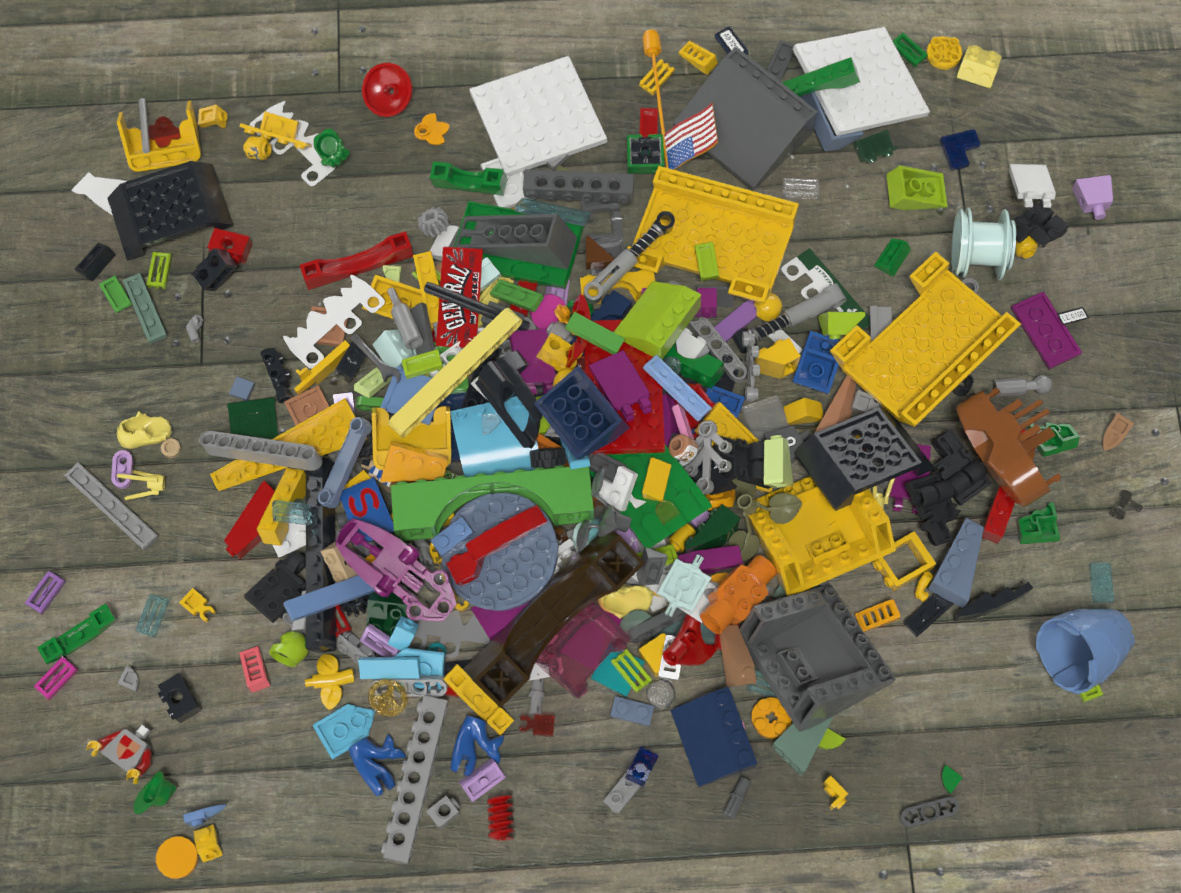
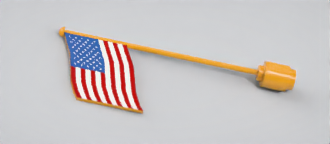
M650 29L645 31L642 37L644 54L651 57L653 63L661 133L663 134L666 168L676 170L687 161L707 152L718 143L713 103H711L701 112L680 122L665 133L655 58L662 51L660 35L656 30Z

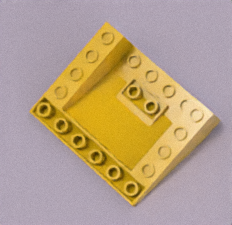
M809 476L793 483V486L783 487L755 499V502L770 507V499L774 495L787 493L798 497L802 502V506L790 522L778 524L771 519V511H766L759 507L754 514L748 515L750 525L755 535L760 539V545L767 559L777 570L776 578L787 597L803 592L896 551L889 517L869 489L854 495L851 505L835 511ZM832 522H837L836 524L828 528V526H830Z

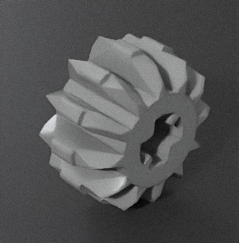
M433 206L430 210L426 208V212L420 213L421 217L418 218L419 229L427 237L432 236L434 238L437 234L441 236V232L446 231V227L449 226L448 215L440 207L435 208Z

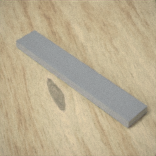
M79 462L64 475L144 551L159 538L156 533Z

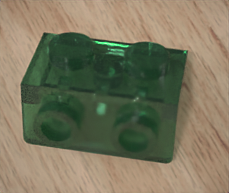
M888 129L853 142L859 161H866L867 164L877 161V156L882 155L885 158L893 155V151L898 149L897 146H893Z

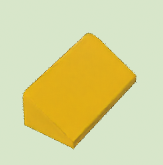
M656 458L650 459L642 492L644 499L663 502L671 469L670 464Z

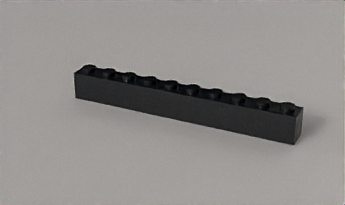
M320 456L322 458V465L317 470H306V594L335 584V580L321 553L323 549L335 542V508H327L318 501V495L323 490L334 466V462L323 456ZM336 606L306 617L307 650L316 653L336 651Z

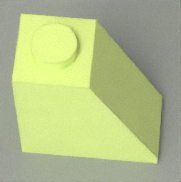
M782 435L771 436L770 440H764V485L772 488L793 486L789 442L787 439L782 438Z

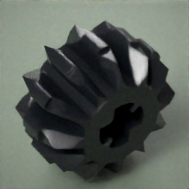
M370 595L356 598L358 600L356 603L348 601L340 604L341 612L347 611L348 617L353 612L355 617H359L358 612L360 611L362 614H365L364 607H368Z

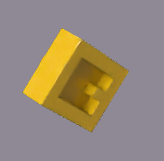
M218 105L199 109L198 126L204 128L217 124L222 129L226 128L227 112Z
M830 776L823 783L825 786L824 790L830 797L833 798L835 796L837 798L829 808L833 810L836 807L839 810L847 802L845 797L848 793Z

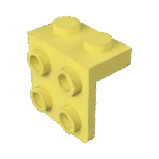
M977 45L968 46L957 78L991 88L1002 56L995 51L983 50Z

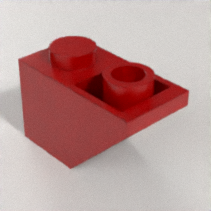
M469 551L462 555H454L450 558L451 561L446 564L456 584L462 587L479 578L485 558L475 562Z

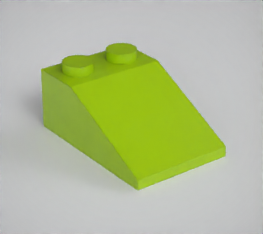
M899 165L886 174L890 208L918 210L947 207L944 176L942 173Z

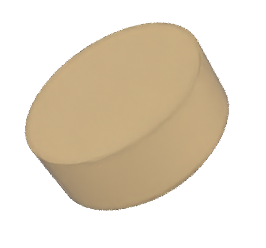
M166 439L161 444V452L167 458H176L181 453V445L176 439Z

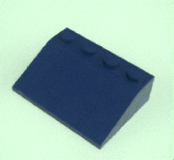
M579 366L534 403L577 460L615 441L630 428L588 374Z
M729 686L670 710L698 787L753 769L758 764Z

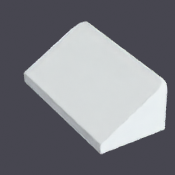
M449 225L446 227V231L441 232V236H437L430 249L434 259L442 261L443 247H453L459 232L458 226Z

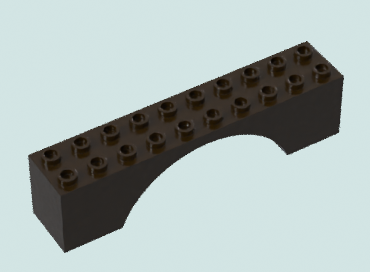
M611 531L603 537L597 535L463 670L501 708L530 679L532 669L538 657L552 638L584 608L610 593L617 592L645 562L619 534Z

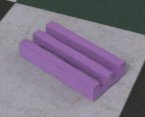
M48 571L25 604L43 615L66 582ZM51 577H52L53 579H52V581L50 582V584H49V585L47 586V588H45L44 591L41 593V596H40L39 599L36 601V603L33 604L34 600L37 598V596L40 594V592L42 591V589L45 587V585L48 583V581H49V580L51 579Z

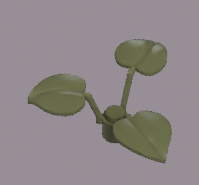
M736 478L732 480L737 485L734 505L732 507L741 508L743 511L748 533L745 531L734 533L729 539L728 547L739 545L742 559L746 561L757 553L760 546V539L756 535H751L752 530L748 515L754 514L759 507L766 511H771L770 517L774 522L785 524L794 519L802 506V502L794 495L780 493L774 495L770 499V507H766L759 502H755L753 499L756 495V485L739 481Z

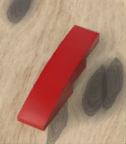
M538 505L484 532L466 543L465 546L476 562L509 547L510 543L527 536L530 531L545 525L547 520Z

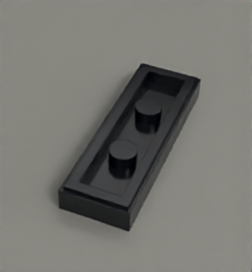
M935 594L907 618L903 624L917 638L949 610L954 603Z

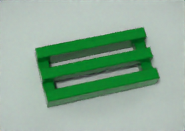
M904 32L893 40L898 53L914 68L927 59L928 54Z

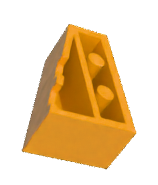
M391 441L380 482L443 478L448 456Z

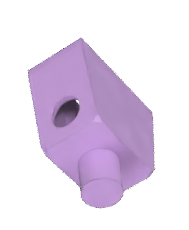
M1111 175L1077 179L1072 190L1082 212H1094L1095 219L1097 220L1105 218V210H1108L1113 202Z

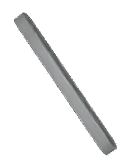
M676 281L668 282V284L680 285ZM700 317L698 321H690L689 327L697 337L699 336L707 342L706 345L713 357L723 361L722 358L725 355L732 357V362H724V371L736 383L743 382L747 377L746 367L709 320ZM708 328L711 332L708 335H702L700 330ZM719 342L722 346L719 349H714L711 344ZM739 369L743 371L744 375L736 377L733 372Z

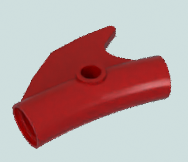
M686 614L676 637L663 652V659L671 666H697L708 661L717 649H714V644L707 645L703 641L701 622Z

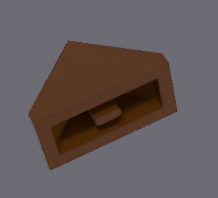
M588 235L586 237V269H605L615 258Z

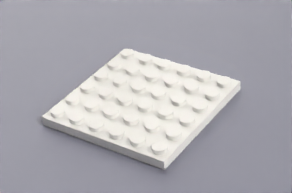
M885 27L795 44L793 47V51L805 74L852 57L857 67L860 83L846 88L815 91L837 136L928 116L930 113Z
M569 56L469 89L506 177L523 172L525 169L528 170L546 164L549 160L555 161L566 154L569 156L607 143V137Z

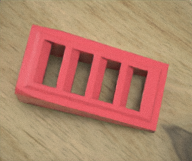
M259 646L239 652L249 690L256 692L269 687L270 682ZM253 656H256V657H257V658H254V659H252V660L246 661L247 658H250V657H253Z

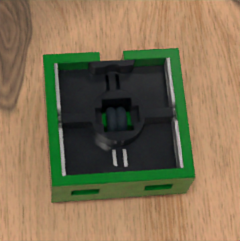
M663 134L648 135V137L627 135L628 174H654L657 172L658 166L664 167Z

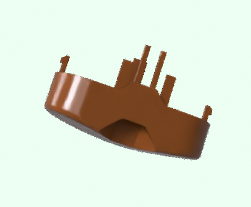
M994 388L987 395L981 390L958 404L956 407L957 414L970 442L988 472L1015 503L1021 507H1026L1051 492L1048 486L1061 480V475L1058 473L1045 481L1033 463L1035 456L1033 449L1056 436L1051 428L1048 427L1041 431V428L1036 424L1020 434L1021 430L1043 418L1050 411L1047 408L1019 425L1016 420L1042 405L1041 399L1017 414L1012 415L1010 414L1011 412L1023 405L1020 399L997 411L989 399L1001 393L1000 390Z

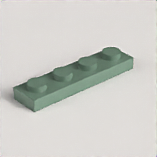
M138 273L124 279L123 283L148 342L153 344L167 338V334L141 274Z

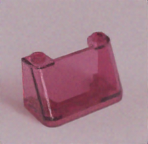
M590 604L574 616L552 638L538 657L536 664L573 697L579 698L588 691V682L586 681L610 652H622L627 647L630 638L601 606Z

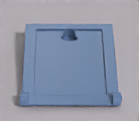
M397 366L396 369L401 376L400 382L397 383V378L392 377L380 408H384L389 413L396 414L432 378L420 375L407 379L404 369L401 366ZM436 408L421 423L430 426Z

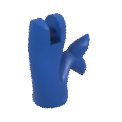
M466 716L456 738L450 770L457 772L461 759L467 761L463 775L470 776L473 773L476 765L474 739L486 751L488 756L499 764L500 753L498 748L504 741V735L489 739L487 737V722Z
M390 735L386 736L383 747H377L368 738H365L349 748L350 756L357 771L377 797L383 794L382 787L378 782L379 780H382L388 790L395 787L394 779L389 771L371 759H398L406 757L400 749L394 747V741Z

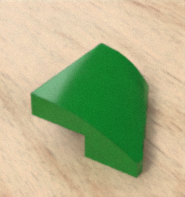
M1034 423L1028 426L1027 428L1030 429L1031 427L1035 426ZM1046 423L1045 426H1039L1041 431L1050 427L1056 435L1037 447L1043 457L1078 447L1080 436L1070 424L1057 425Z

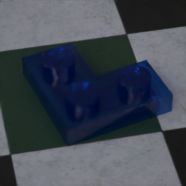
M975 129L940 138V143L951 171L969 167L970 163L965 151L980 148L981 145Z

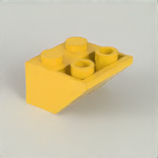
M790 338L784 341L780 339L768 349L765 347L759 350V356L755 357L754 363L760 365V374L782 379L797 371L801 356Z

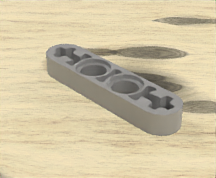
M421 675L419 679H374L370 689L374 695L379 697L442 696L446 693L449 686L443 680L444 676ZM396 682H401V683H403L404 686H405V689H404V690H398V689L395 687V683H396ZM415 682H421V683H423L425 689H424V690H418V689H416L414 683H415ZM437 682L440 683V686H443L442 689H439L438 686H435ZM378 683L384 686L383 690L380 689V686H377Z

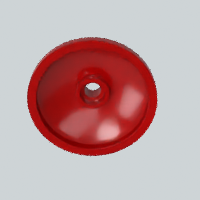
M386 62L374 66L366 74L362 84V96L366 106L374 114L382 117H392L400 114L406 109L412 97L413 87L410 76L401 66L394 63ZM392 88L394 89L393 94L390 93Z

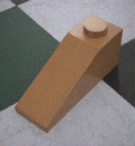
M738 625L728 626L720 634L727 687L757 683L754 662Z

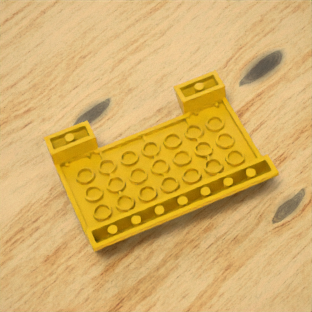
M658 166L653 179L654 189L633 244L637 243L638 238L643 237V233L648 232V228H651L659 213L663 211L671 212L675 217V223L671 232L658 237L656 242L654 241L650 244L651 247L648 246L645 249L646 252L643 251L640 257H637L638 262L633 267L658 273L664 265L700 275L695 245L713 242L719 278L716 279L731 283L728 294L764 304L772 292L794 230L799 203ZM665 219L660 221V223L663 226H668L670 224L669 221Z
M936 251L909 277L919 292L920 297L870 343L871 337L857 325L830 350L841 369L898 421L914 427L1021 326V323L1008 312L1003 316L952 274L948 270L950 263Z

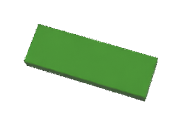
M501 279L498 280L489 293L493 298L532 312L536 311L544 299L541 293Z
M576 312L573 313L565 327L566 330L613 355L619 351L625 338Z

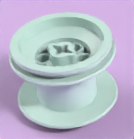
M969 207L964 212L963 209H958L953 228L951 253L952 273L955 276H958L960 273L961 278H965L969 265L995 266L998 280H1002L1006 270H1011L1015 255L1016 226L1015 221L1009 219V213L1006 209L1002 210L998 223L973 222L972 212Z

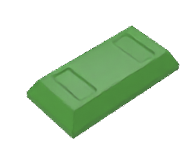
M116 276L99 284L115 313L132 305Z

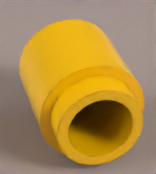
M686 524L675 531L668 539L669 545L673 544L676 552H683L686 541L691 536L694 538L697 533L689 524Z

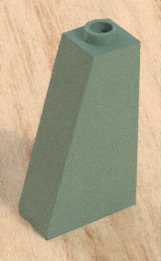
M833 717L801 732L798 731L793 723L773 743L772 748L802 776Z

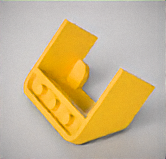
M187 101L186 113L188 119L180 123V134L149 139V153L142 151L141 130L138 128L127 129L124 114L119 112L117 125L128 166L131 170L140 172L176 166L188 161L197 162L199 160L201 149L198 126L191 101Z

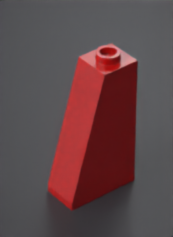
M265 481L260 484L224 539L227 545L225 550L232 557L236 555L240 560L262 541L257 527L275 492Z

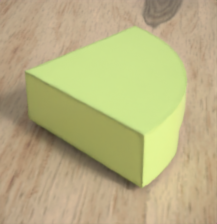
M383 265L385 277L400 283L401 266Z

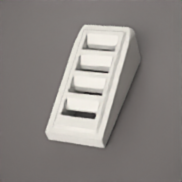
M666 635L663 652L669 647L668 643L671 644L675 636ZM662 654L658 677L678 680L681 665L671 666L667 664ZM664 667L676 669V672L664 671Z

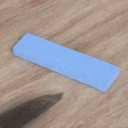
M657 355L644 365L643 369L697 421L701 420L712 409Z

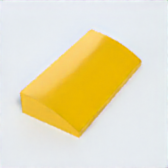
M378 275L374 276L371 287L385 300L384 305L374 312L375 314L393 319L391 314L393 304L387 292L389 288L395 289L399 300L406 304L409 309L421 302L423 303L421 289ZM370 297L367 301L368 306L372 308L377 307L379 299L377 297Z

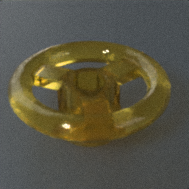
M381 679L370 687L368 701L371 708L379 715L393 717L405 709L407 694L398 682L391 679ZM389 685L385 693L374 696L378 687ZM394 688H396L401 695L400 705H398L394 701Z

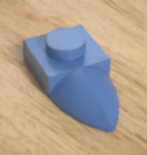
M226 804L184 814V822L192 827L201 826L204 824V821L209 820V817L222 811Z

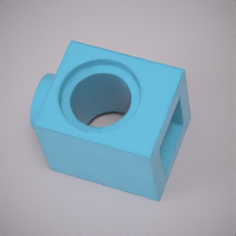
M401 616L387 644L400 651L408 648L419 624Z

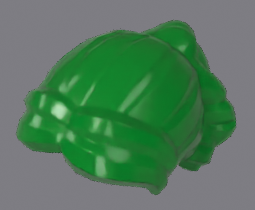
M325 129L322 134L316 135L313 139L314 149L322 159L320 163L323 166H331L333 168L337 165L341 166L350 154V151L345 149L338 133L333 129Z

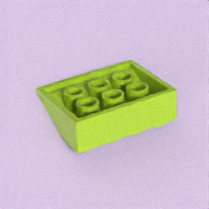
M652 281L614 333L625 338V343L652 357L657 355L663 359L701 308V294L686 286Z

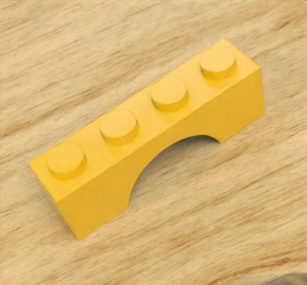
M643 269L637 272L628 271L610 290L617 288L627 289L639 299L642 296V288H648L652 281H655L654 273ZM612 274L602 284H604L612 276ZM586 275L580 278V291L582 295L584 294L586 284L591 282L596 276ZM591 289L588 291V294L594 297L598 295V292ZM603 297L596 304H601Z
M286 468L257 527L263 543L282 546L289 531L288 516L290 508L296 499L303 500L306 495V474L304 470Z

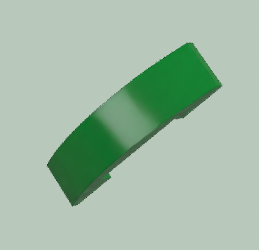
M106 603L89 613L90 617L58 638L52 637L37 647L47 665L85 646L116 621Z

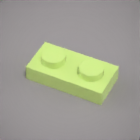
M376 367L354 384V391L370 398L387 385L393 376L389 377L385 383L381 372Z

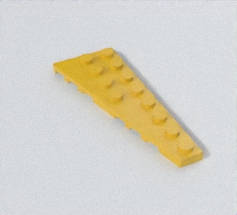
M344 398L271 440L311 445L322 456L342 448L350 429V423L355 418V415ZM236 459L210 475L218 491L288 467Z

